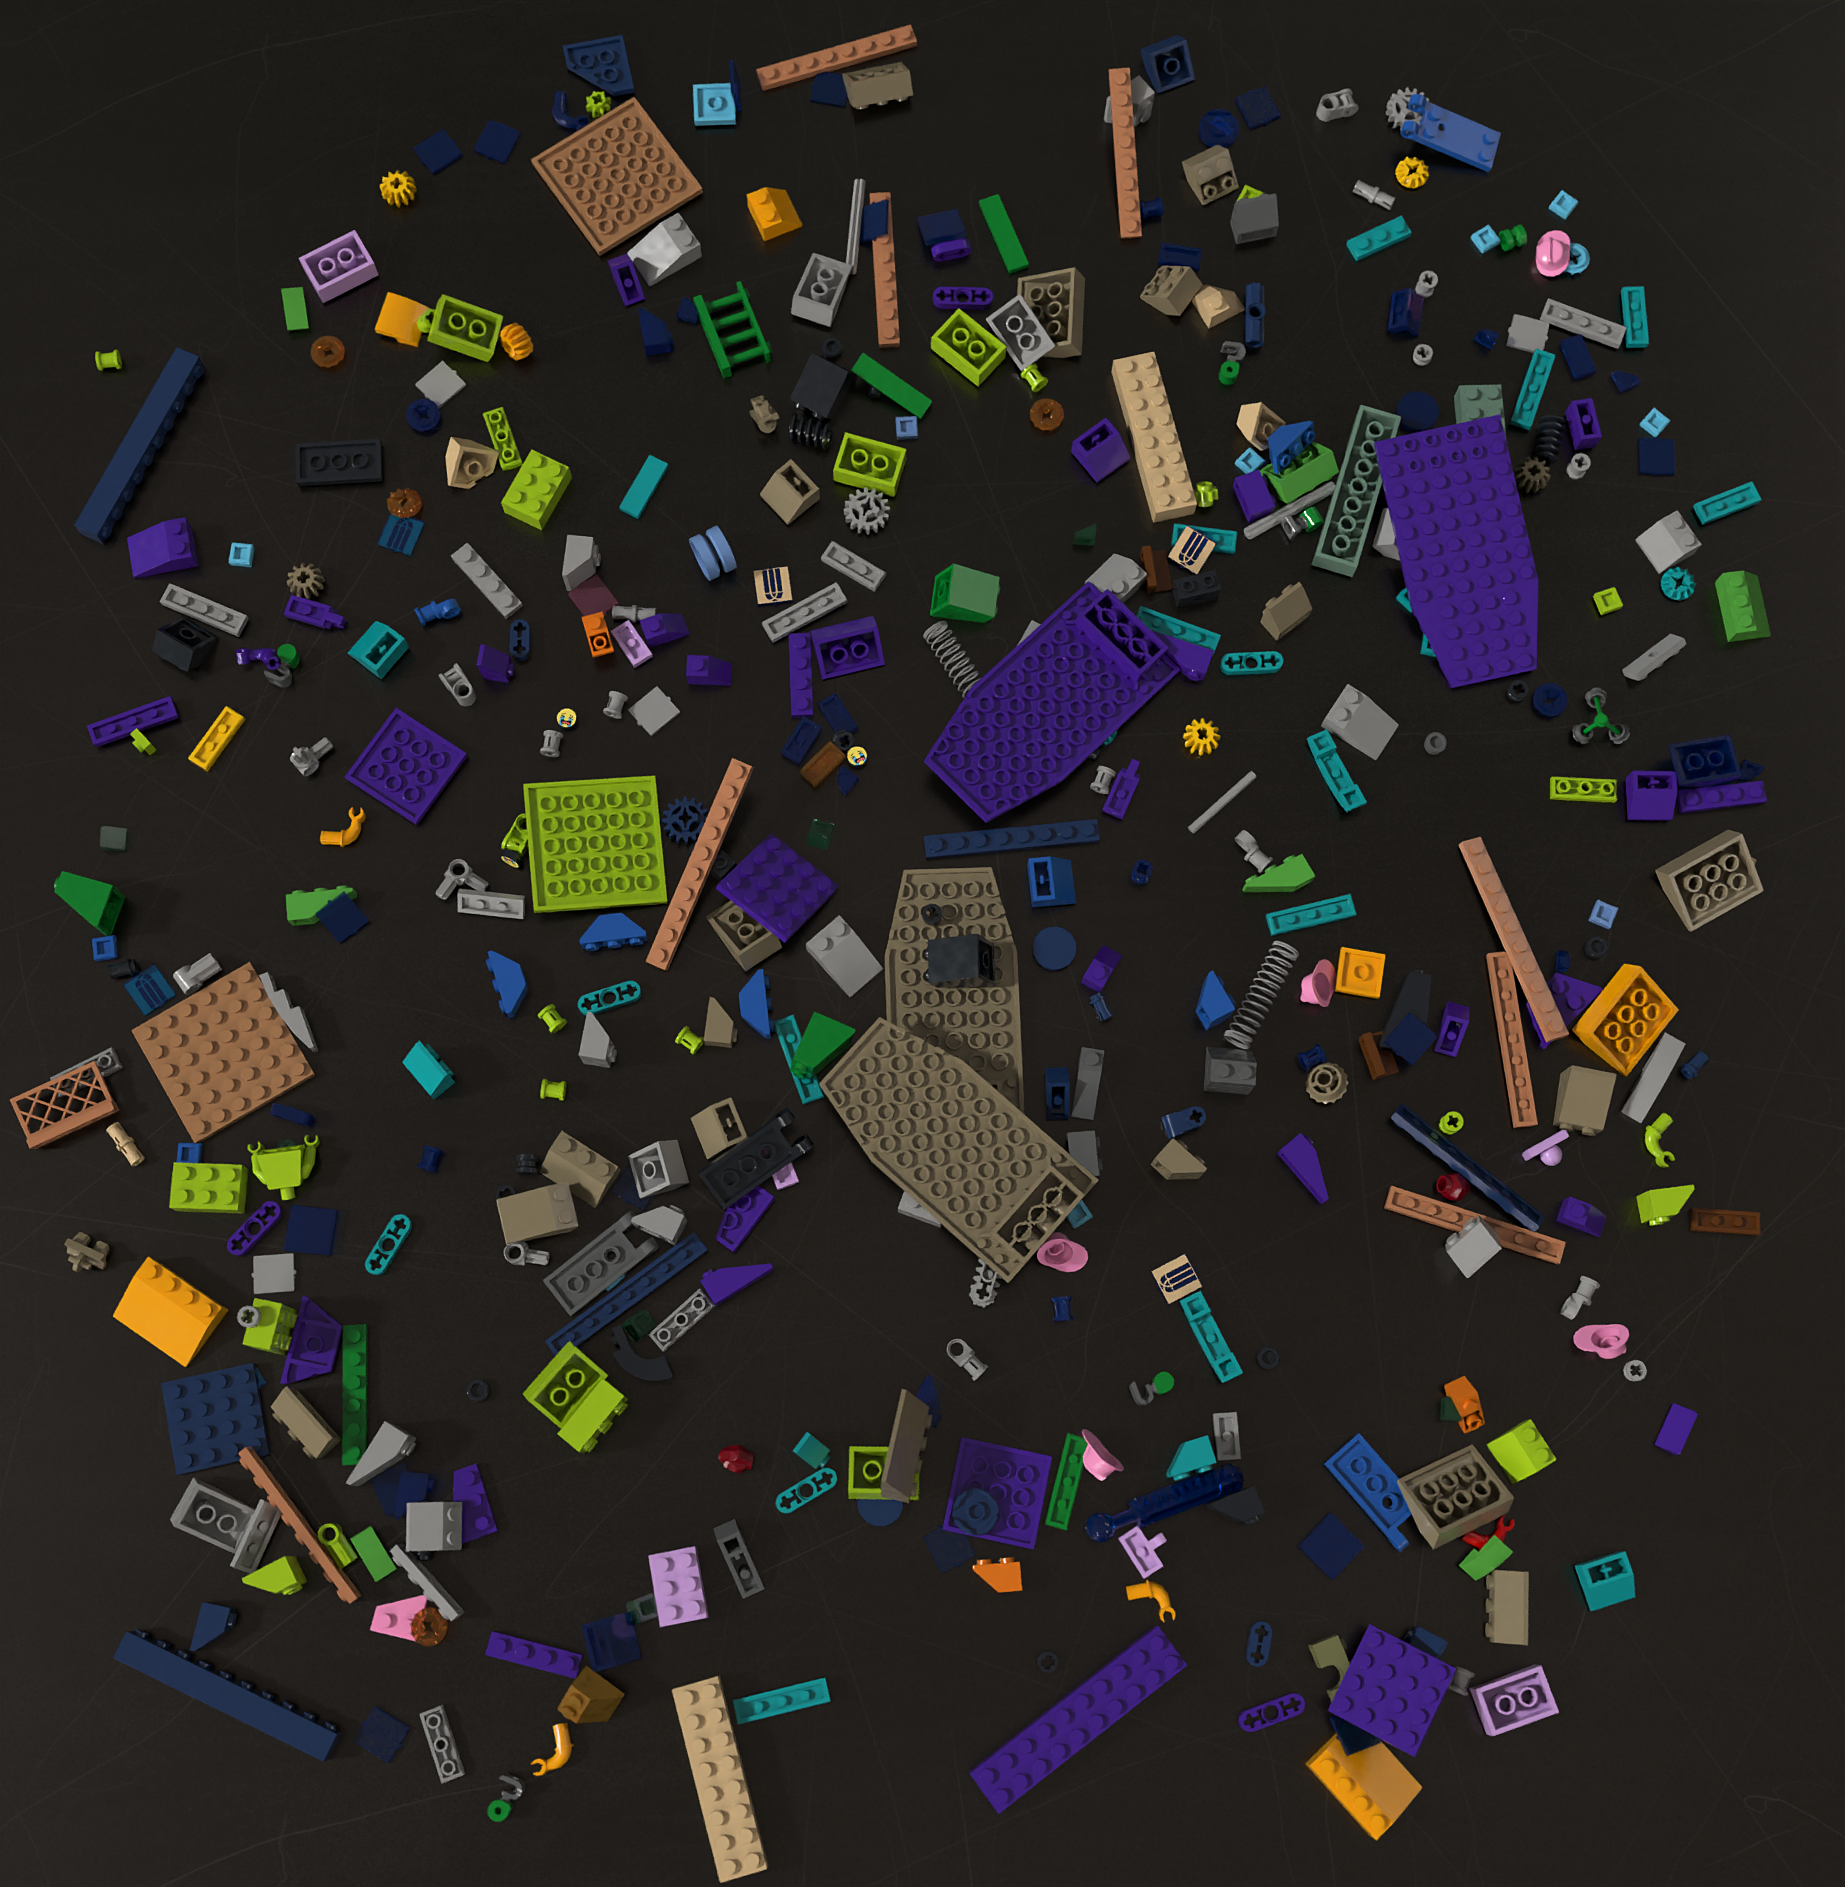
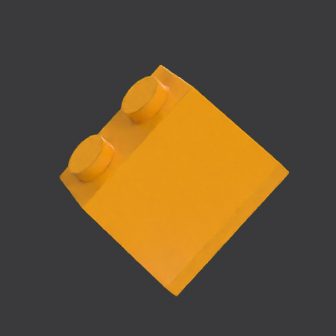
M765 187L747 194L748 208L764 241L802 227V223L786 190Z

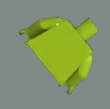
M309 1135L305 1136L306 1148L304 1145L265 1150L264 1145L258 1141V1149L254 1151L253 1145L249 1144L248 1150L253 1154L251 1156L253 1173L263 1184L267 1185L268 1189L280 1188L282 1200L295 1198L294 1186L301 1185L304 1179L309 1177L314 1166L315 1148L320 1143L317 1135L313 1143H309Z

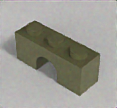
M1332 1635L1308 1645L1317 1668L1334 1665L1339 1670V1683L1327 1690L1331 1702L1351 1663L1345 1654L1348 1651L1343 1638L1339 1639L1338 1635Z

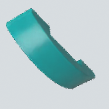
M1326 729L1308 737L1307 741L1314 759L1330 790L1344 810L1349 812L1365 805L1367 801L1358 785H1354L1336 752L1337 747L1328 730Z
M1201 1291L1181 1300L1180 1303L1191 1328L1222 1384L1243 1374L1233 1352L1231 1353L1216 1325Z

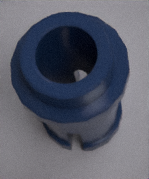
M1099 992L1090 997V1004L1094 1005L1102 1022L1111 1018L1114 1014L1105 999L1107 996Z
M1698 1051L1688 1063L1682 1065V1074L1688 1079L1695 1078L1698 1075L1697 1072L1709 1062L1708 1056Z

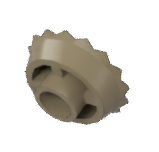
M1329 1062L1319 1064L1317 1067L1312 1068L1311 1072L1307 1075L1305 1082L1307 1086L1306 1091L1310 1094V1098L1315 1099L1317 1102H1323L1324 1104L1328 1102L1334 1103L1337 1099L1342 1098L1343 1093L1347 1092L1346 1087L1349 1084L1347 1081L1348 1075L1337 1064Z

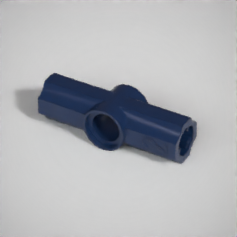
M1260 283L1246 285L1245 345L1250 348H1258L1264 345V315L1266 310L1264 307V285ZM1251 314H1257L1259 317H1253Z

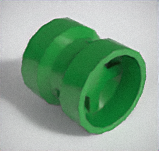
M1522 225L1514 226L1512 230L1506 229L1499 233L1500 245L1504 251L1511 250L1516 245L1519 247L1527 243L1526 231Z

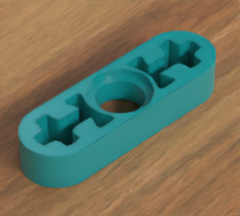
M1276 651L1229 653L1223 656L1220 669L1226 675L1276 673L1281 669L1283 657ZM1249 658L1255 659L1257 667L1249 668L1246 665V660ZM1261 658H1263V662H1269L1270 658H1274V661L1277 663L1275 666H1272L1271 663H1264V666L1261 667ZM1240 659H1242V663H1241V667H1242V668H1241V669L1239 668V667H1240V664H1239ZM1228 660L1235 664L1232 669L1229 668V665H1225Z
M627 981L591 992L580 997L578 1008L584 1015H587V1012H592L595 1015L639 1000L641 988L635 981ZM632 986L633 989H637L633 997L625 994L622 995L624 1000L620 1001L617 990L620 989L621 993H625L628 991V987ZM614 993L616 995L615 1002L606 1004L603 1000L605 994ZM599 996L602 1007H599L598 1003L591 1005V1010L582 1007L586 1004V1000H589L591 1003L597 1002L596 997Z
M398 1214L390 1220L366 1259L365 1267L369 1273L382 1275L387 1270L412 1229V1222L407 1216ZM404 1219V1224L406 1225V1228L399 1229L397 1235L401 1237L398 1240L395 1236L389 1233L390 1231L395 1233L398 1229V1226L395 1225L396 1222H402ZM389 1238L393 1239L395 1242L394 1248L391 1251H385L383 1249V1242ZM379 1250L384 1255H387L388 1258L385 1259L384 1257H382L379 1262L382 1265V1267L380 1269L376 1268L373 1271L372 1269L374 1266L371 1263L373 1260H379L381 1256L377 1254Z
M823 1468L782 1492L776 1499L778 1510L782 1513H791L833 1488L837 1482L836 1473L830 1468ZM822 1473L832 1474L833 1478L830 1479L832 1483L827 1485L825 1482L819 1485L822 1490L817 1492V1487L811 1479L816 1477L818 1482L823 1478ZM803 1484H810L813 1487V1494L808 1498L800 1494V1488ZM796 1489V1494L802 1502L797 1504V1500H794L790 1503V1509L782 1508L780 1506L783 1502L782 1497L786 1496L787 1499L793 1497L794 1495L791 1491Z

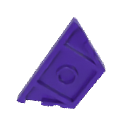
M1555 973L1546 982L1566 1027L1603 990L1599 986L1559 973ZM1527 1002L1525 1007L1532 1018L1534 1030H1537L1541 1041L1540 1045L1545 1049L1551 1042L1546 1043L1529 1002Z
M306 1296L302 1297L281 1384H289L333 1371L343 1326Z

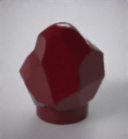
M1459 1173L1442 1175L1438 1178L1436 1184L1437 1191L1442 1193L1443 1197L1455 1201H1460L1470 1190L1469 1182Z
M731 1445L720 1451L718 1459L725 1468L741 1474L744 1470L751 1469L753 1452L747 1451V1448L742 1445Z

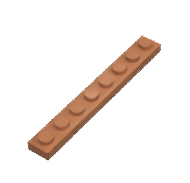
M911 25L759 68L757 69V76L764 91L917 46V40Z
M1130 68L1109 69L1121 239L1139 238L1142 236Z
M890 192L870 193L871 213L878 206L881 209L879 212L884 215L886 214L885 217L887 218L885 220L887 222L884 223H887L883 235L881 232L882 228L877 234L872 235L879 348L900 347ZM884 203H885V205H888V206H886V207H888V208H887V209H888V210H887V211H888V216H887V213H886V210H885V207H884ZM876 213L874 216L871 214L874 229H876V224L878 225L877 227L880 226L879 222L881 220L878 218L879 216L880 218L882 217L881 213L879 215ZM875 217L879 221L875 223L873 218Z
M1506 952L1488 953L1486 955L1513 1127L1536 1126L1538 1122L1512 964Z
M1391 1186L1384 1207L1385 1209L1456 1232H1460L1463 1229V1225L1470 1218L1475 1219L1479 1215L1498 1233L1502 1247L1557 1265L1561 1262L1566 1243Z
M252 1446L241 1450L238 1453L241 1456L239 1459L246 1470L250 1469L255 1475L253 1479L257 1486L261 1489L264 1488L269 1494L267 1499L275 1508L278 1506L283 1513L281 1518L286 1525H292L295 1529L297 1540L302 1545L306 1544L309 1548L311 1559L316 1564L320 1563L323 1567L325 1578L330 1583L334 1582L337 1586L339 1597L344 1602L348 1601L350 1604L362 1596L345 1572L338 1567L325 1545L319 1541L317 1534Z

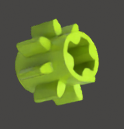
M593 91L590 97H586L588 103L586 105L587 112L592 111L594 118L596 116L602 117L611 111L610 97L605 98L604 91L601 93Z
M1199 482L1196 484L1197 489H1193L1197 505L1200 507L1212 506L1213 499H1218V489H1216V486L1212 487V482Z

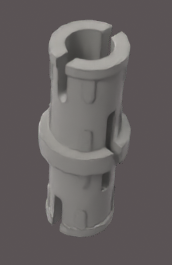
M1358 180L1353 189L1354 193L1369 199L1368 202H1375L1390 210L1394 203L1393 201H1395V197L1380 191L1379 187L1376 186L1374 188L1361 180Z
M613 605L612 619L631 620V622H637L657 615L656 608L637 607V605H632V607Z

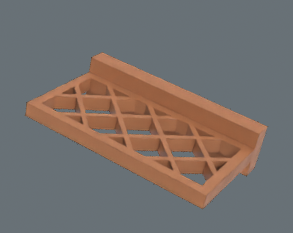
M96 1061L90 1062L10 1099L27 1137L26 1142L31 1149H37L119 1111ZM92 1068L96 1075L93 1083L81 1081L84 1071ZM71 1079L76 1081L71 1094L60 1090L64 1080ZM80 1083L91 1087L86 1099L75 1096ZM47 1088L55 1091L50 1103L39 1100L42 1091ZM94 1089L102 1090L106 1100L100 1103L90 1101ZM58 1093L70 1096L65 1109L54 1105ZM25 1098L33 1100L29 1113L21 1111L18 1104L19 1101ZM74 1098L85 1102L82 1111L78 1113L69 1110ZM38 1102L49 1106L44 1118L33 1115ZM52 1108L64 1111L61 1120L56 1123L48 1120ZM32 1117L43 1121L40 1130L31 1133L28 1126Z

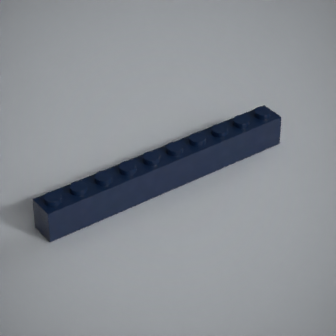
M176 347L74 524L80 534L102 544L111 535L113 525L122 516L125 504L131 500L133 490L142 481L145 469L151 465L157 448L162 446L165 434L172 428L177 413L182 411L184 401L192 393L197 378H200L203 374L204 365L198 356Z
M140 1629L126 1631L113 1656L114 1659L323 1762L329 1760L341 1735V1732L336 1730V1725L328 1721L321 1723L315 1720L316 1716L308 1711L300 1713L294 1710L295 1705L284 1700L280 1703L274 1700V1695L267 1691L261 1690L259 1693L252 1689L253 1685L244 1680L237 1682L231 1679L232 1674L224 1670L214 1671L210 1669V1663L198 1659L196 1662L189 1658V1653L180 1649L174 1651L168 1648L170 1644L163 1640L156 1639V1641L148 1638L149 1634Z

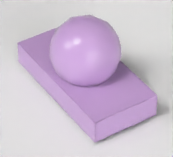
M1562 1130L1524 1151L1522 1156L1527 1161L1540 1154L1541 1161L1546 1165H1557L1562 1159V1151L1556 1144L1568 1138L1569 1135L1566 1130Z

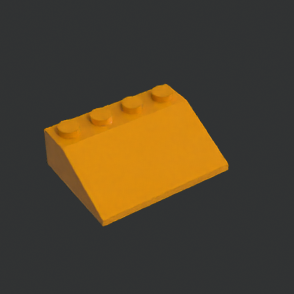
M1623 964L1573 1027L1572 1031L1587 1047L1622 1075L1627 1076L1679 1009L1641 966Z
M147 1257L130 1282L113 1317L180 1364L188 1367L228 1312V1309L156 1259Z
M1344 1725L1340 1732L1338 1731L1305 1764L1372 1838L1377 1840L1396 1821L1423 1787L1380 1740L1374 1744L1378 1737L1375 1736L1372 1743L1366 1747L1364 1730H1361V1728L1359 1730L1357 1726ZM1353 1737H1359L1361 1747L1352 1746V1741L1358 1739ZM1366 1737V1740L1370 1742L1371 1739ZM1347 1747L1363 1748V1749H1360V1750L1357 1749L1355 1752L1353 1751V1753H1352V1751H1351L1350 1749H1348Z

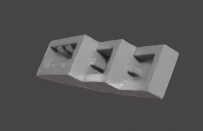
M268 972L259 975L266 993L280 1017L314 1053L317 1052L318 1048L304 1010L300 1006L293 1008L289 994L284 989L277 990L274 979Z
M1666 1032L1664 1033L1642 1069L1643 1072L1632 1088V1093L1620 1110L1622 1113L1642 1123L1685 1046L1684 1042Z

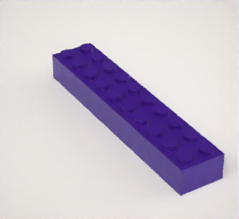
M1154 1626L969 1771L970 1775L999 1814L1180 1672L1187 1664L1158 1626Z

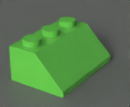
M1313 441L1279 474L1274 473L1272 463L1262 468L1260 472L1262 476L1266 477L1268 487L1276 498L1285 503H1290L1297 500L1302 494L1312 491L1320 483L1330 480L1332 476L1339 473L1332 450Z
M1744 570L1722 573L1715 582L1728 642L1770 637L1771 633L1758 576Z

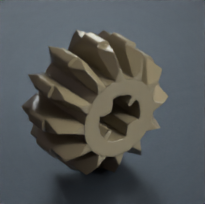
M1528 456L1524 461L1518 462L1513 472L1516 475L1515 481L1520 483L1518 489L1525 487L1526 493L1530 489L1536 493L1539 488H1545L1546 482L1550 479L1548 474L1550 467H1544L1545 460L1538 462L1537 456L1532 461Z
M301 563V568L299 569L293 566L295 572H288L290 579L287 580V585L291 587V593L297 594L301 598L305 596L308 600H310L312 594L318 597L317 590H323L324 587L321 583L325 582L324 577L321 576V570L315 568L311 563L307 567L305 563Z

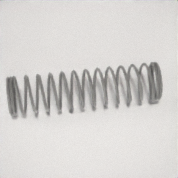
M941 621L927 629L923 637L927 640V643L932 644L931 649L936 651V657L941 658L940 663L945 664L944 669L950 671L949 677L954 678L953 683L959 685L958 691L963 692L962 697L965 698V692L970 690L972 685L974 686L981 678L974 681L964 690H960V686L975 678L979 671L971 673L960 683L955 682L957 677L966 674L975 665L971 664L956 676H951L953 670L969 662L970 658L967 657L961 660L952 669L946 668L949 663L961 658L966 651L957 653L948 662H942L945 656L957 651L961 644L954 645L941 656L937 655L939 650L948 647L957 639V637H952L938 649H933L935 643L944 640L952 633V630H948L941 634L948 626L946 621ZM941 634L934 642L928 641Z
M1273 942L1274 948L1269 950L1271 956L1265 957L1267 963L1261 965L1262 970L1257 972L1259 978H1255L1253 980L1255 985L1249 987L1251 993H1246L1247 1000L1241 1002L1243 1008L1237 1009L1239 1015L1233 1017L1235 1022L1229 1024L1231 1030H1227L1224 1034L1225 1039L1235 1046L1249 1049V1042H1253V1040L1249 1036L1235 1031L1231 1027L1232 1024L1239 1025L1251 1034H1257L1252 1028L1238 1023L1235 1019L1236 1017H1242L1250 1024L1261 1027L1257 1021L1243 1016L1239 1012L1240 1009L1246 1010L1259 1019H1265L1260 1013L1246 1008L1243 1003L1249 1002L1256 1008L1269 1012L1265 1006L1250 1001L1247 995H1254L1266 1004H1273L1268 998L1254 993L1251 988L1257 987L1265 994L1277 997L1274 992L1258 986L1255 981L1262 980L1265 984L1276 990L1281 989L1280 986L1272 981L1261 978L1259 973H1266L1276 981L1285 982L1282 977L1266 971L1263 966L1269 965L1283 975L1289 974L1285 969L1270 964L1267 958H1273L1288 968L1293 967L1288 961L1273 956L1271 951L1277 950L1284 957L1294 961L1299 956L1295 948L1284 942ZM1277 945H1280V946H1282V947L1287 948L1288 950L1292 951L1294 954H1291V953H1289V952L1284 951L1283 949H1281V948L1278 947ZM1231 1037H1233V1038H1235V1039L1241 1041V1042L1244 1043V1044H1241V1043L1235 1041V1040L1232 1039Z

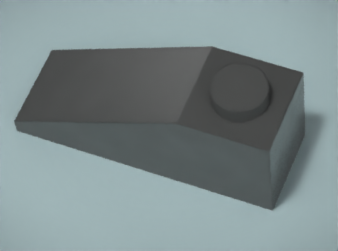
M1085 1047L1081 1049L1071 1113L1073 1118L1093 1121L1104 1050Z
M733 1519L713 1528L717 1542L743 1599L764 1590L763 1583L736 1520Z

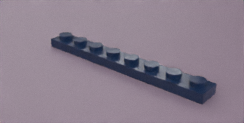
M1097 819L924 836L926 859L1097 843L1100 841Z
M1401 1103L1391 1116V1119L1400 1128H1404L1416 1141L1421 1142L1435 1156L1443 1159L1450 1168L1458 1171L1470 1184L1477 1186L1488 1198L1493 1199L1502 1206L1504 1211L1516 1217L1524 1227L1531 1229L1533 1232L1540 1227L1545 1218L1541 1212Z
M693 1232L545 1341L555 1356L568 1341L578 1347L708 1250L696 1233Z

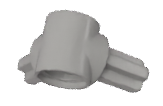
M323 738L310 749L307 747L299 749L294 747L292 749L294 753L291 755L290 760L303 776H308L319 767L318 759L332 749L333 745L327 738Z
M456 859L450 863L449 868L444 874L446 878L437 889L436 895L446 900L456 885L460 886L464 885V883L476 891H485L488 887V882L472 872L473 869L464 860ZM455 867H461L465 872L462 875H455L452 870Z
M525 1241L507 1244L504 1249L505 1258L514 1265L525 1266L526 1263L547 1265L549 1261L548 1252L529 1249V1245ZM515 1248H520V1257L511 1259V1251Z

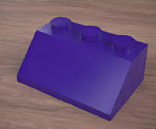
M873 616L811 630L822 679L885 665L878 627Z

